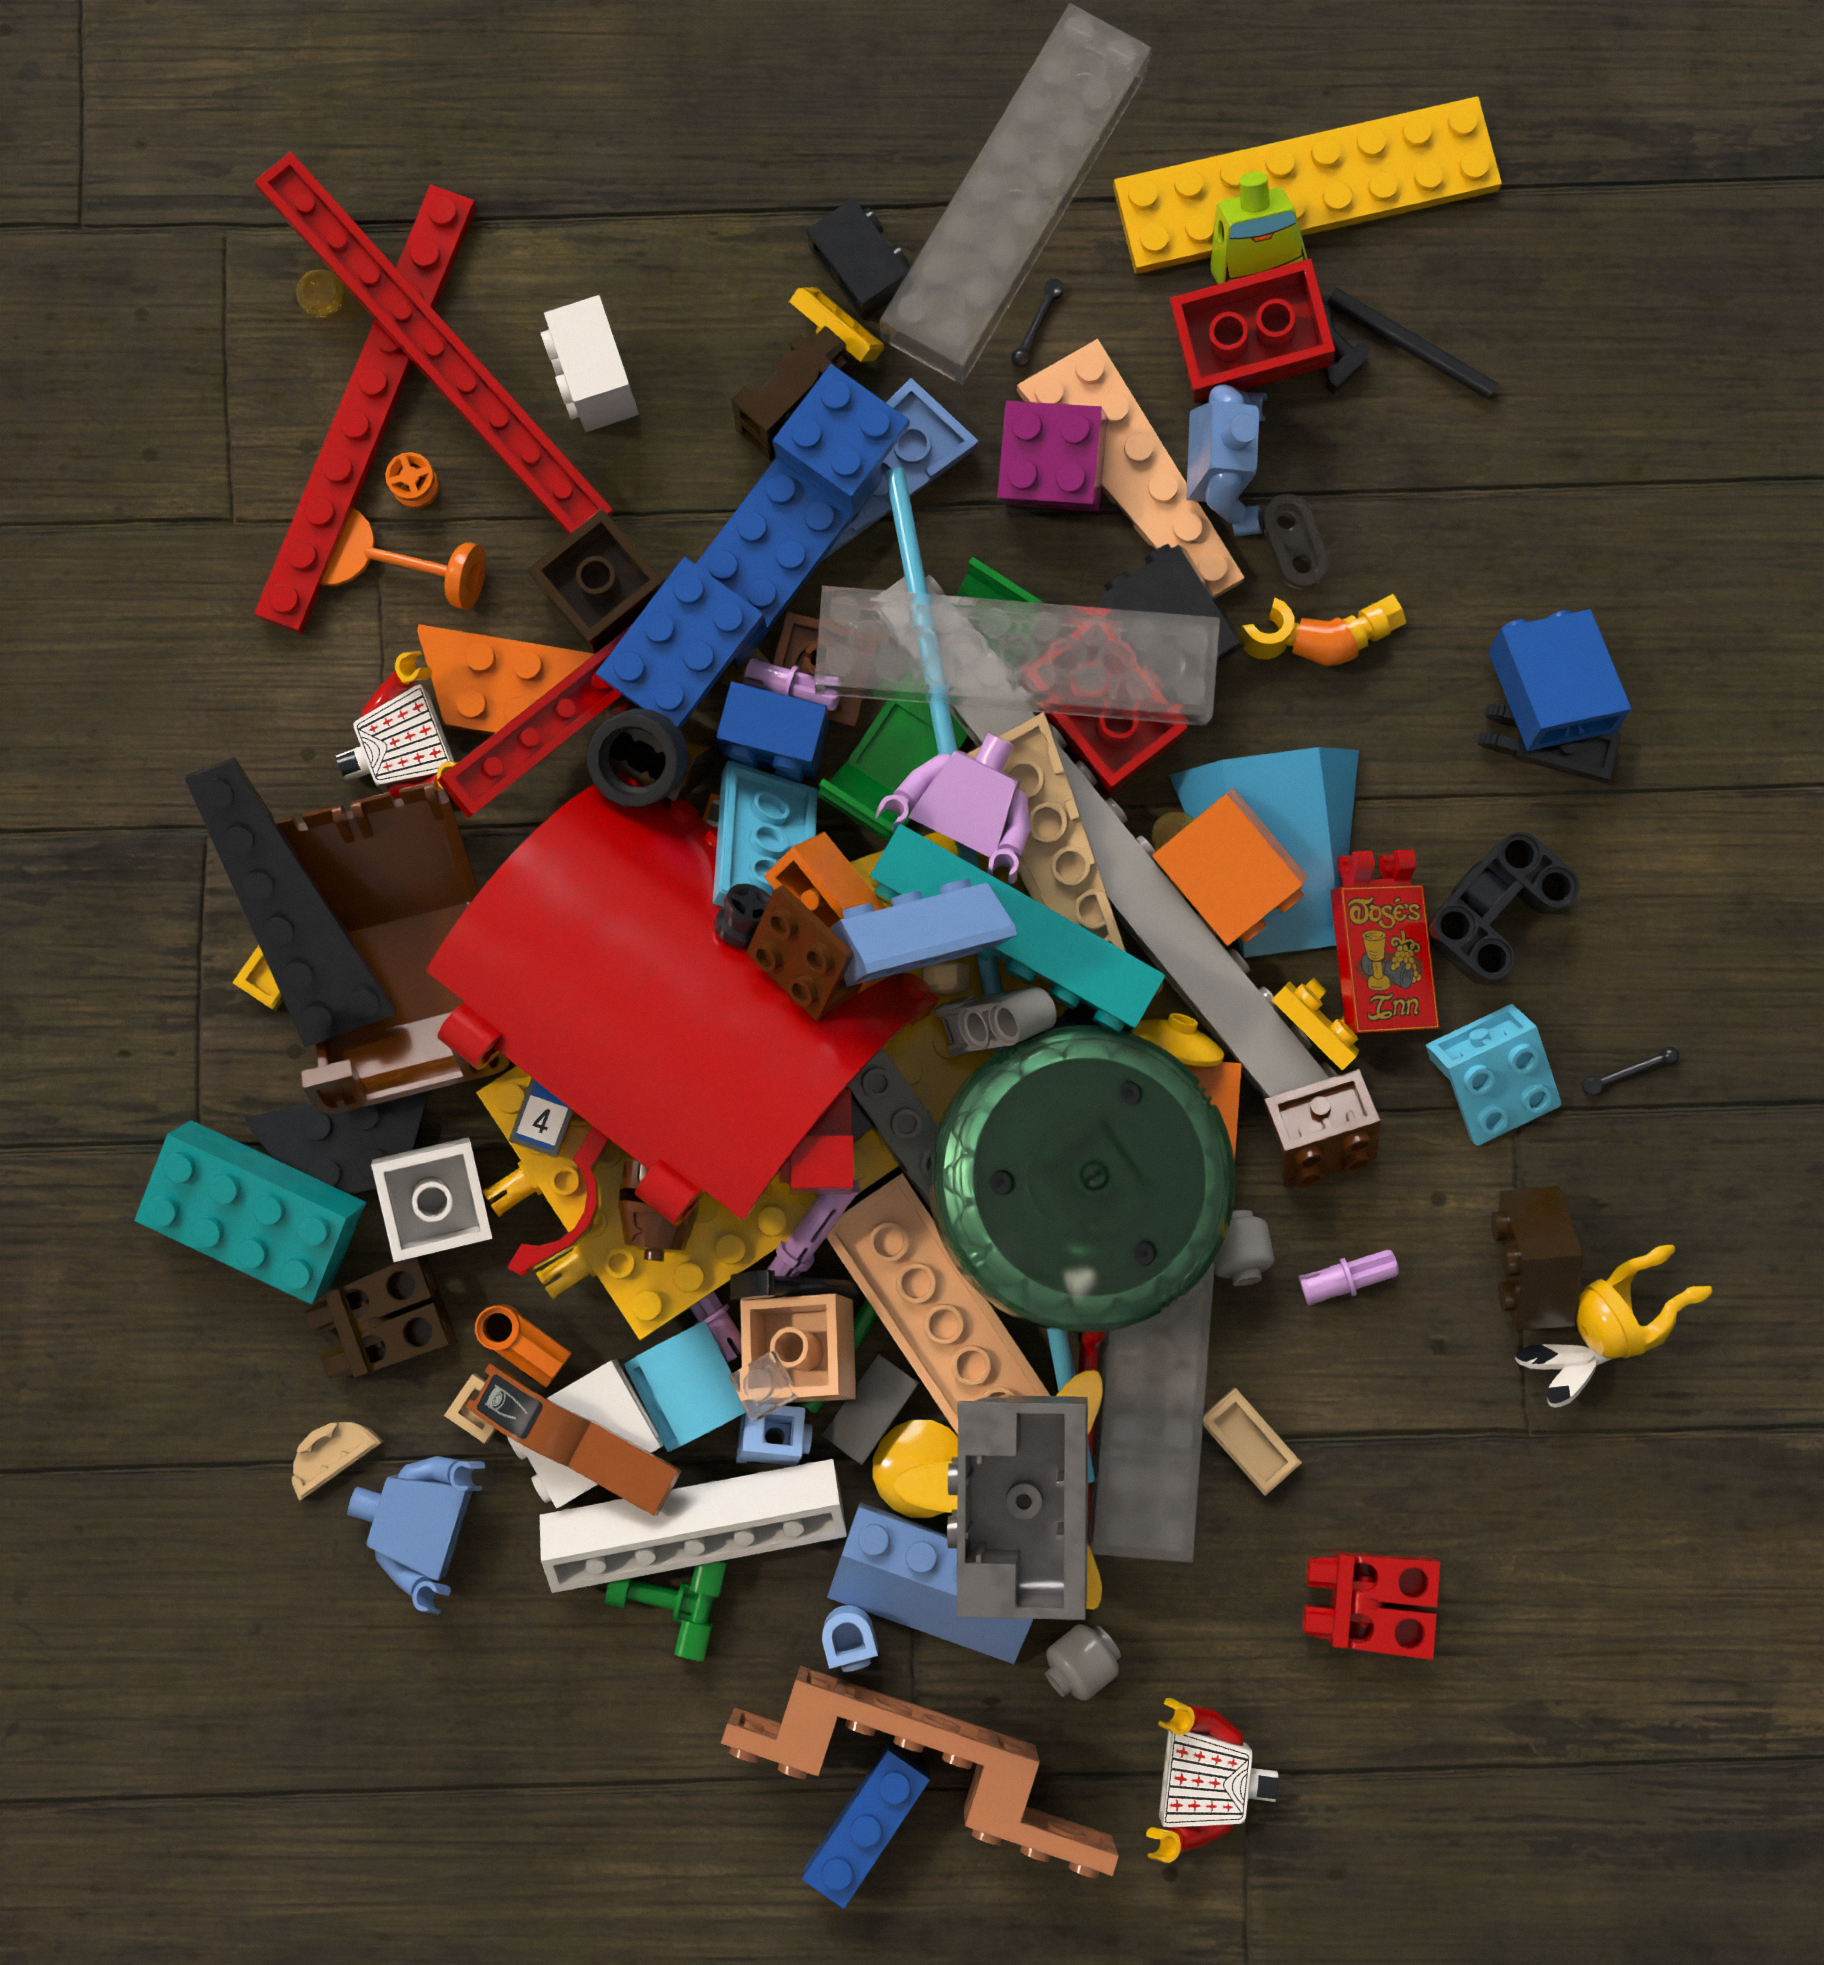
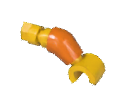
M1394 594L1360 610L1358 618L1353 615L1343 620L1336 617L1330 621L1301 618L1300 624L1294 622L1295 618L1289 606L1284 601L1275 598L1268 620L1273 621L1278 626L1279 631L1265 634L1259 631L1254 624L1241 625L1239 635L1246 644L1243 649L1247 654L1257 659L1268 660L1277 657L1285 651L1287 646L1293 647V654L1328 667L1341 665L1357 658L1359 650L1368 646V639L1376 642L1407 622L1403 609Z

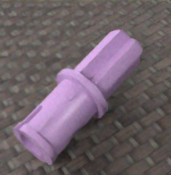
M751 658L746 667L744 677L749 679H745L743 685L826 705L827 710L830 711L835 710L839 704L842 689L837 682L801 673V669L798 666L788 669Z
M1385 1250L1350 1262H1346L1345 1258L1339 1259L1340 1264L1317 1272L1300 1275L1298 1278L1307 1305L1311 1306L1338 1295L1350 1293L1351 1296L1357 1295L1356 1289L1396 1277L1399 1274V1267L1393 1252Z
M712 1292L690 1307L698 1320L695 1325L706 1321L712 1335L719 1343L720 1351L726 1363L737 1357L736 1354H742L741 1333L727 1313V1310L730 1308L729 1305H722L715 1292ZM727 1339H728V1341L730 1342V1344L732 1345V1347L734 1348L736 1354L734 1353L733 1349L731 1348V1346H730L729 1343L727 1342Z

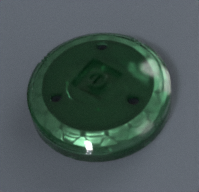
M1074 1025L1045 1030L1012 1046H1007L979 1065L963 1081L942 1114L935 1132L928 1169L929 1197L936 1229L946 1252L965 1280L982 1297L1012 1317L1031 1325L1066 1332H1102L1135 1325L1162 1312L1161 1308L1170 1307V1302H1178L1177 1296H1185L1205 1275L1223 1245L1230 1226L1236 1191L1235 1162L1229 1134L1219 1109L1216 1105L1210 1104L1212 1097L1204 1094L1206 1088L1198 1086L1200 1083L1199 1079L1181 1061L1153 1042L1121 1030L1119 1033L1108 1027L1094 1025Z

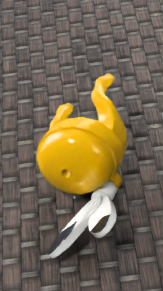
M1674 1245L1658 1246L1647 1255L1622 1263L1606 1281L1598 1279L1586 1286L1584 1291L1578 1295L1575 1321L1579 1333L1588 1348L1579 1345L1540 1344L1530 1345L1516 1352V1362L1530 1369H1562L1548 1388L1547 1401L1550 1406L1556 1408L1572 1402L1588 1383L1597 1365L1611 1359L1620 1357L1626 1359L1641 1355L1647 1350L1662 1345L1675 1326L1677 1312L1689 1304L1704 1301L1712 1294L1711 1286L1688 1287L1684 1292L1668 1300L1661 1313L1649 1325L1640 1326L1632 1310L1631 1282L1639 1270H1644L1667 1261L1675 1252Z

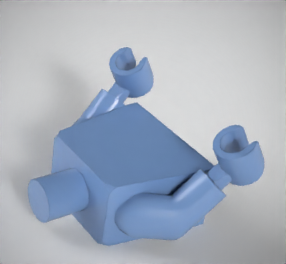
M1223 384L1211 390L1208 403L1190 411L1186 500L1207 502V505L1213 511L1232 524L1234 535L1237 537L1262 534L1259 524V517L1262 516L1261 507L1259 505L1245 507L1238 497L1257 471L1259 421H1265L1262 405L1263 401L1267 400V394L1245 392L1233 386Z
M434 1456L406 1464L399 1474L387 1477L382 1494L356 1487L351 1496L347 1515L372 1522L367 1546L375 1550L377 1563L400 1589L412 1597L414 1607L419 1611L439 1615L441 1610L436 1609L433 1603L435 1594L449 1596L451 1593L449 1586L432 1582L431 1579L439 1581L447 1576L472 1491L482 1490V1486H476L471 1478L474 1469H485V1463L482 1461H459L442 1456Z

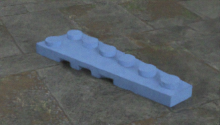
M912 378L886 402L908 418L910 426L881 463L882 482L824 559L892 511L885 471L892 468H904L909 496L911 497L978 447L979 441Z

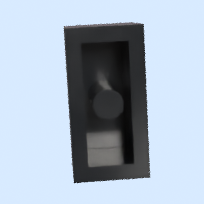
M852 198L808 228L807 235L809 248L864 321L909 289L908 270L911 269V266L903 251L897 245L890 248L882 237L883 227L870 208L862 210L856 200Z

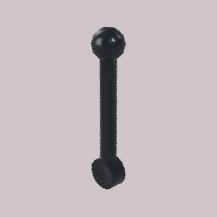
M1054 278L1046 282L1044 289L1046 296L1020 348L1015 349L1011 354V361L1016 367H1023L1029 362L1028 351L1053 301L1062 296L1063 284L1058 279Z
M1668 1046L1663 1048L1657 1056L1601 1077L1587 1076L1582 1081V1090L1588 1095H1595L1605 1085L1660 1064L1674 1065L1679 1060V1052L1676 1048Z

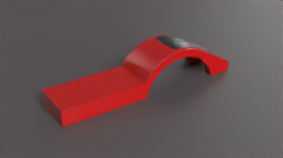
M592 1126L572 1159L583 1173L587 1189L584 1213L575 1228L558 1241L540 1246L521 1244L507 1267L515 1273L524 1276L573 1249L592 1229L599 1209V1188L593 1172L612 1143V1140L594 1126Z

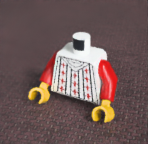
M421 651L405 652L397 657L395 671L381 684L361 711V718L353 723L361 746L336 755L339 769L346 782L371 773L376 786L384 793L390 792L394 799L401 798L399 794L400 789L434 781L437 789H443L437 779L458 763L454 761L429 693L421 684L415 686L416 681L426 680L432 675L430 667H422L417 670L415 668L416 659L422 655Z
M1166 1698L1164 1704L1175 1709V1713L1168 1722H1158L1159 1726L1168 1730L1159 1818L1164 1827L1171 1828L1164 1830L1151 1827L1147 1829L1146 1836L1160 1839L1159 1849L1154 1853H1148V1858L1170 1863L1178 1857L1179 1853L1200 1848L1229 1834L1234 1824L1245 1823L1248 1799L1275 1802L1278 1792V1771L1251 1768L1252 1750L1247 1743L1243 1742L1241 1731L1216 1710L1185 1705L1173 1698Z

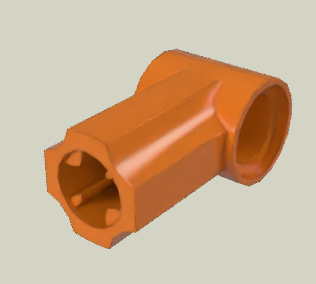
M498 1304L486 1308L479 1314L475 1322L477 1340L484 1347L496 1351L546 1388L572 1354L566 1347L521 1316L516 1308L507 1304ZM494 1313L506 1315L512 1323V1332L504 1341L493 1339L488 1333L487 1322Z

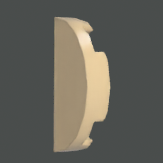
M333 1422L312 1431L298 1446V1453L293 1463L294 1476H292V1485L299 1501L305 1499L384 1441L371 1428L355 1422Z

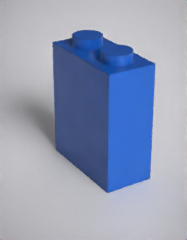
M1591 609L1574 613L1570 610H1562L1551 614L1545 619L1527 622L1525 619H1518L1509 622L1500 629L1488 651L1527 751L1617 732L1632 709Z

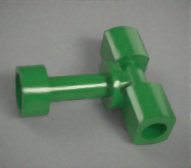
M729 1560L696 1565L692 1582L682 1581L679 1591L633 1580V1578L609 1582L605 1604L625 1609L627 1601L632 1600L673 1610L672 1621L681 1623L674 1655L691 1660L704 1661L713 1623L708 1621L713 1599L721 1594Z

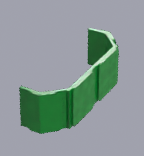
M974 557L968 562V573L949 607L953 615L961 612L973 626L976 635L972 639L981 650L985 652L991 649L1006 668V672L1003 674L1006 680L1022 657L1023 652L1037 631L1048 609L1047 604ZM910 666L849 759L829 781L824 778L819 784L820 790L817 793L818 797L888 843L895 832L891 828L898 815L891 810H886L876 819L875 814L881 800L886 796L893 795L914 769L938 755L925 682L912 666ZM951 715L957 750H959L968 735ZM908 810V815L903 824L904 826H906L910 822L911 819L908 817L912 810Z

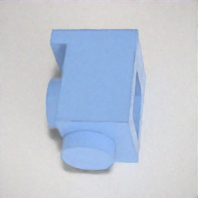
M747 1402L750 1410L740 1415L736 1463L751 1461L797 1466L802 1454H809L812 1441V1424H804L805 1408ZM770 1432L778 1433L781 1436L782 1444L767 1443L765 1435Z

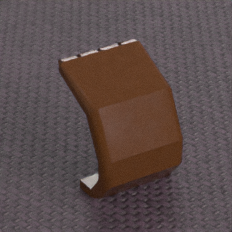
M434 781L400 789L399 794L401 798L393 799L391 793L387 792L351 801L352 810L345 811L343 805L339 804L303 813L302 818L304 822L297 823L294 816L274 821L296 850L297 858L310 878L315 879L323 892V898L336 918L341 919L350 933L349 938L362 958L367 959L397 1007V1012L394 1016L316 1044L318 1067L301 1071V1078L305 1093L313 1106L321 1112L330 1114L342 1113L493 1075L507 1068L510 1062L508 1058L499 1052L487 1066L477 1070L437 1038L444 1021L464 1001L425 970L453 926L480 890L448 793L444 789H437Z

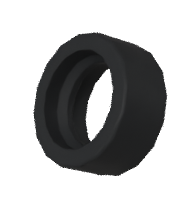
M634 708L607 719L594 732L587 748V767L594 785L607 799L626 807L641 808L656 803L668 796L681 783L688 765V748L682 732L668 717L652 709ZM643 729L653 734L661 743L666 756V763L661 777L655 783L645 787L631 786L625 783L615 772L610 760V748L614 739L623 731Z

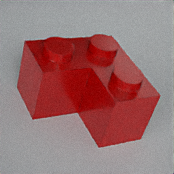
M845 1089L780 1169V1183H790V1195L851 1194L853 1190L851 1089Z

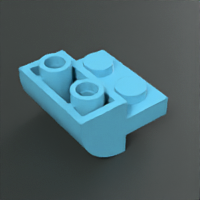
M706 1321L669 1338L624 1364L667 1452L681 1447L750 1410L747 1402L743 1401L742 1389L733 1377L720 1351L719 1343L712 1335Z

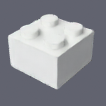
M597 295L545 312L544 315L549 330L541 332V336L549 359L552 362L556 374L555 378L570 419L580 417L585 432L639 415L600 296Z
M469 1137L372 1159L371 1166L394 1262L493 1239Z

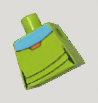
M1249 172L1239 178L1240 196L1221 200L1216 206L1210 266L1211 273L1217 284L1307 260L1296 212L1284 190L1281 188L1269 189L1268 176L1263 172Z

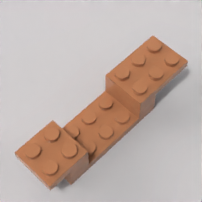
M803 1666L799 1668L782 1723L735 1707L729 1718L721 1744L731 1747L729 1751L731 1755L753 1763H757L759 1758L763 1757L779 1763L777 1769L780 1772L799 1779H806L808 1773L819 1776L837 1717L847 1719L845 1724L847 1728L864 1735L874 1736L876 1729L894 1735V1743L911 1751L922 1752L924 1746L944 1752L942 1759L958 1767L971 1769L972 1763H977L964 1804L965 1826L973 1829L971 1834L973 1837L993 1845H1000L1002 1839L1022 1845L1020 1852L1036 1860L1049 1862L1050 1857L1054 1856L1069 1861V1869L1086 1877L1098 1878L1100 1872L1113 1876L1119 1855L1112 1835L1026 1806L1040 1763L1036 1745Z

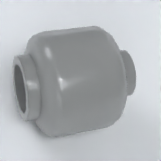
M1236 1210L1220 1215L1216 1232L1208 1247L1214 1274L1218 1277L1232 1279L1233 1286H1246L1261 1281V1273L1268 1270L1275 1262L1266 1221L1253 1216V1212L1250 1210Z
M1078 1624L1047 1649L1046 1656L1050 1669L1045 1672V1675L1052 1687L1062 1697L1070 1693L1074 1697L1086 1701L1117 1677L1119 1673L1117 1660L1121 1657V1653L1111 1637L1100 1626L1096 1625L1091 1628L1084 1624Z

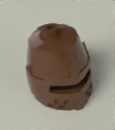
M628 1160L623 1165L618 1202L624 1244L638 1250H645L644 1260L664 1262L665 1252L685 1251L698 1214L699 1203L680 1225L675 1227L635 1195L637 1186L649 1170L636 1160Z

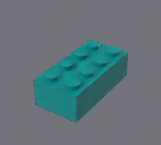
M190 1120L167 1134L134 1221L307 1303L313 1304L333 1287L366 1202Z

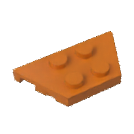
M420 624L417 630L427 667L432 669L431 680L444 725L450 729L486 735H494L594 655V653Z

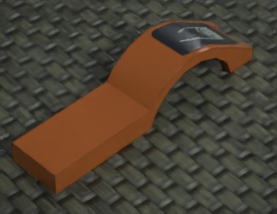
M492 1363L488 1364L485 1373L489 1375L477 1399H469L465 1408L523 1446L569 1467L653 1516L659 1515L682 1470L601 1424L548 1400L522 1384L514 1375Z

